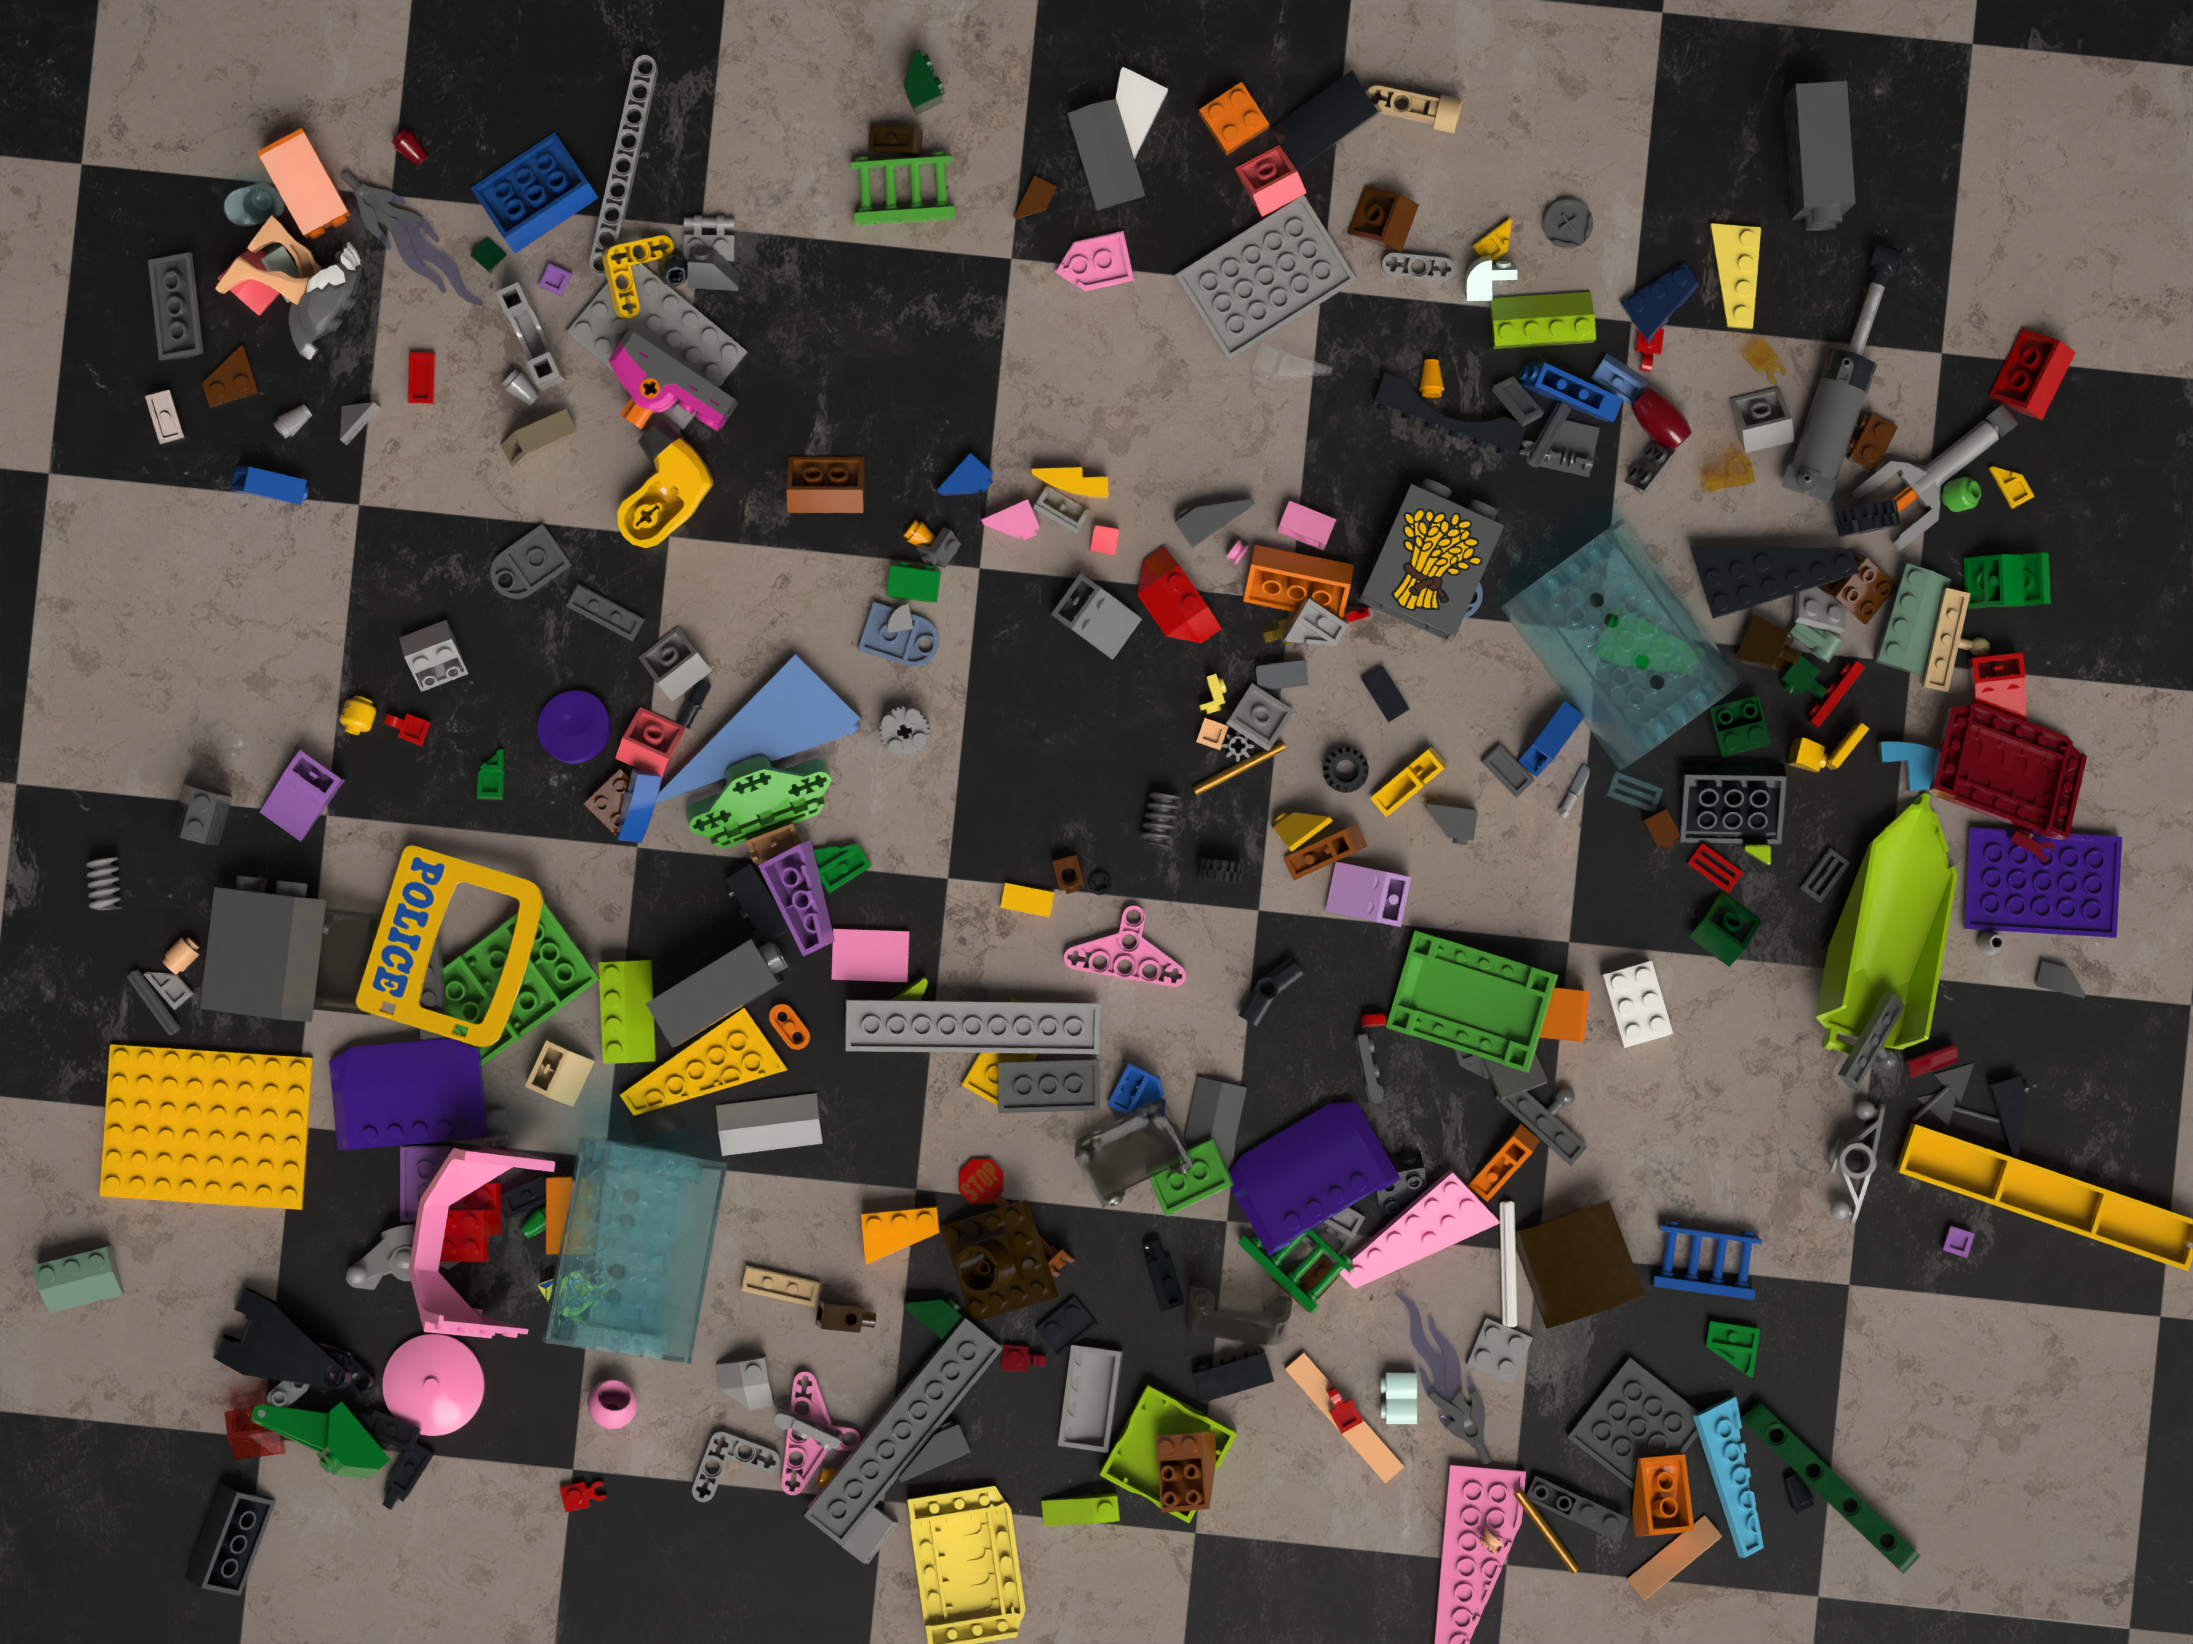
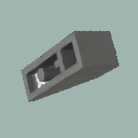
M1253 499L1196 507L1192 511L1188 507L1177 515L1179 520L1175 524L1190 546L1194 548L1254 506L1255 502Z
M951 1420L940 1425L939 1431L931 1437L900 1474V1482H904L970 1453L971 1448L960 1423L953 1424Z

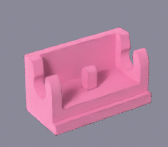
M1289 501L1277 532L1324 550L1336 519Z

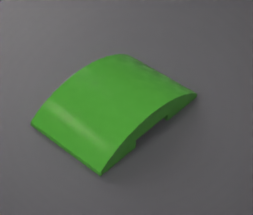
M544 900L533 948L514 1006L499 1040L493 1045L478 1047L480 1048L481 1066L523 1038L600 980L597 973ZM518 913L469 951L443 968L447 1016L477 1025L483 1022L492 1003L508 957ZM456 1024L454 1033L466 1036L468 1027Z

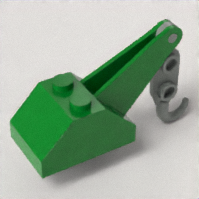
M282 1381L268 1393L265 1405H257L251 1411L250 1417L255 1424L261 1425L316 1451L321 1467L326 1472H331L335 1476L369 1479L390 1461V1458L342 1401L328 1413L287 1408L308 1390L309 1385Z

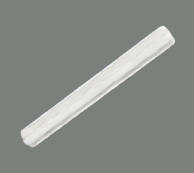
M1502 1201L1499 1204L1502 1325L1515 1327L1518 1324L1515 1203L1512 1201Z

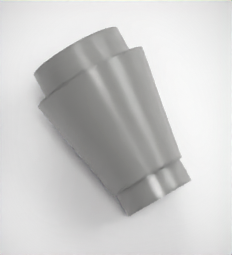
M516 369L502 382V385L506 387L505 391L529 406L539 397V394L522 372L519 373Z
M302 404L278 416L273 424L282 437L286 439L289 436L293 437L312 414Z
M1985 931L1978 938L1979 950L1988 956L1996 955L2005 944L2004 938L1995 931ZM1993 939L1996 941L1995 947L1992 944Z

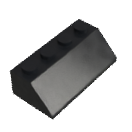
M220 1483L185 1579L203 1589L241 1596L276 1501L238 1486Z

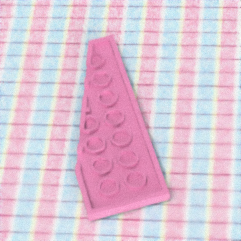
M1449 1464L1434 1644L1470 1643L1483 1609L1501 1572L1505 1558L1522 1523L1523 1507L1514 1497L1513 1493L1518 1489H1522L1524 1492L1526 1471ZM1485 1530H1488L1503 1543L1502 1547H1497L1496 1554L1478 1540L1479 1537L1485 1535Z

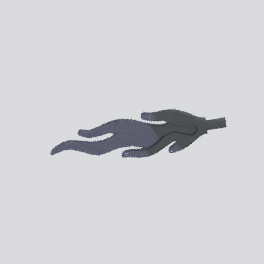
M346 171L341 176V179L355 191L354 194L358 200L360 214L365 226L383 243L387 250H391V245L387 236L380 229L379 222L389 229L399 254L410 269L437 284L440 291L445 294L446 288L443 281L424 265L423 260L428 261L444 272L461 298L475 305H483L481 300L472 296L465 289L455 263L446 255L432 248L422 237L418 228L424 229L430 238L435 242H439V238L433 232L430 225L417 214L389 204L405 205L404 199L390 191L369 187L364 183L361 184L349 171Z
M1399 1293L1397 1296L1406 1305L1410 1313L1412 1345L1424 1358L1434 1377L1435 1388L1430 1385L1425 1371L1420 1368L1419 1373L1427 1396L1455 1420L1451 1421L1440 1414L1439 1419L1441 1423L1452 1434L1469 1443L1472 1448H1475L1483 1465L1491 1462L1492 1460L1483 1444L1485 1442L1483 1434L1485 1425L1484 1404L1474 1387L1472 1378L1470 1376L1467 1377V1389L1472 1403L1469 1406L1463 1396L1461 1367L1455 1350L1436 1329L1434 1318L1430 1317L1429 1330L1440 1346L1441 1356L1433 1350L1423 1332L1419 1310L1409 1298Z

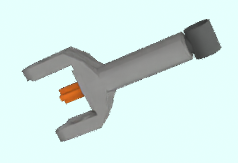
M2003 404L1985 418L1987 421L1982 420L1926 466L1890 461L1851 492L1858 501L1861 497H1867L1898 472L1901 475L1899 478L1906 485L1903 491L1891 499L1897 501L1898 511L1901 512L1916 499L1924 509L1927 507L1929 512L1901 533L1892 544L1898 552L1939 520L1941 485L1999 440L1998 435L2002 438L2019 424Z

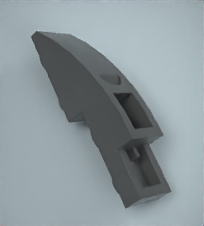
M1535 1476L1526 1495L1531 1502L1617 1542H1620L1630 1518L1608 1509L1606 1506L1538 1476Z

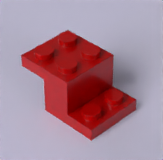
M486 1183L451 1204V1209H448L440 1262L488 1261V1235L502 1234L501 1183Z

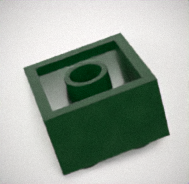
M1721 891L1697 922L1689 937L1730 967L1746 949L1762 921Z

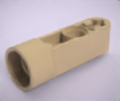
M1378 85L1368 89L1372 98H1375L1376 94L1381 95V100L1377 104L1382 111L1379 114L1434 125V130L1455 134L1462 99L1446 95L1435 98ZM1388 96H1392L1390 107H1387ZM1399 99H1405L1408 101L1409 106L1404 110H1399L1394 104ZM1425 104H1429L1427 115H1423Z

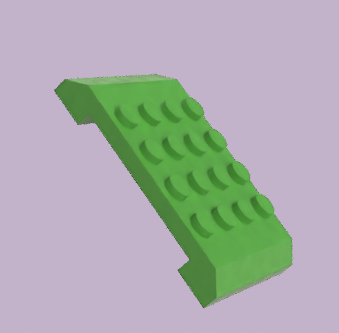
M1414 931L1386 1028L1529 1073L1558 975L1434 935Z

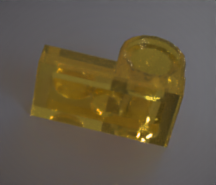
M1743 455L1734 456L1726 463V478H1722V474L1708 476L1707 481L1701 485L1704 494L1753 484L1756 481L1752 464ZM1735 461H1739L1744 465L1745 471L1743 474L1738 475L1733 472L1732 465Z

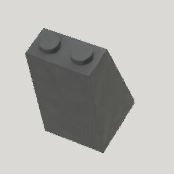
M183 783L170 832L180 838L198 843L219 845L233 797Z

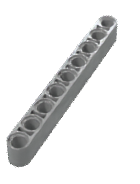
M648 55L639 56L633 64L590 256V269L600 278H605L606 273L605 270L597 271L595 269L596 262L602 259L606 248L620 244L657 79V64ZM649 62L652 64L650 73L642 74L639 72V67L642 63ZM636 88H646V96L641 99L635 98L634 91ZM634 111L640 112L641 119L639 122L630 123L628 121L630 113ZM627 136L636 138V143L631 148L623 146V140ZM621 161L630 162V169L625 173L617 170V166ZM617 185H622L625 188V192L621 197L612 196V189ZM610 210H617L619 212V218L614 222H609L606 219V215ZM606 234L614 237L613 244L608 247L601 245V238ZM617 254L611 255V260H616Z

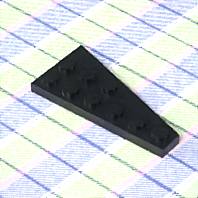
M1690 546L1712 619L1859 574L1852 549Z

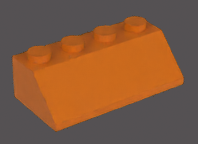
M1255 545L1243 602L1297 613L1305 598H1310L1343 620L1354 565Z

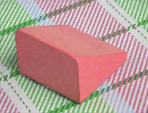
M1095 525L1090 551L1115 555L1119 529Z

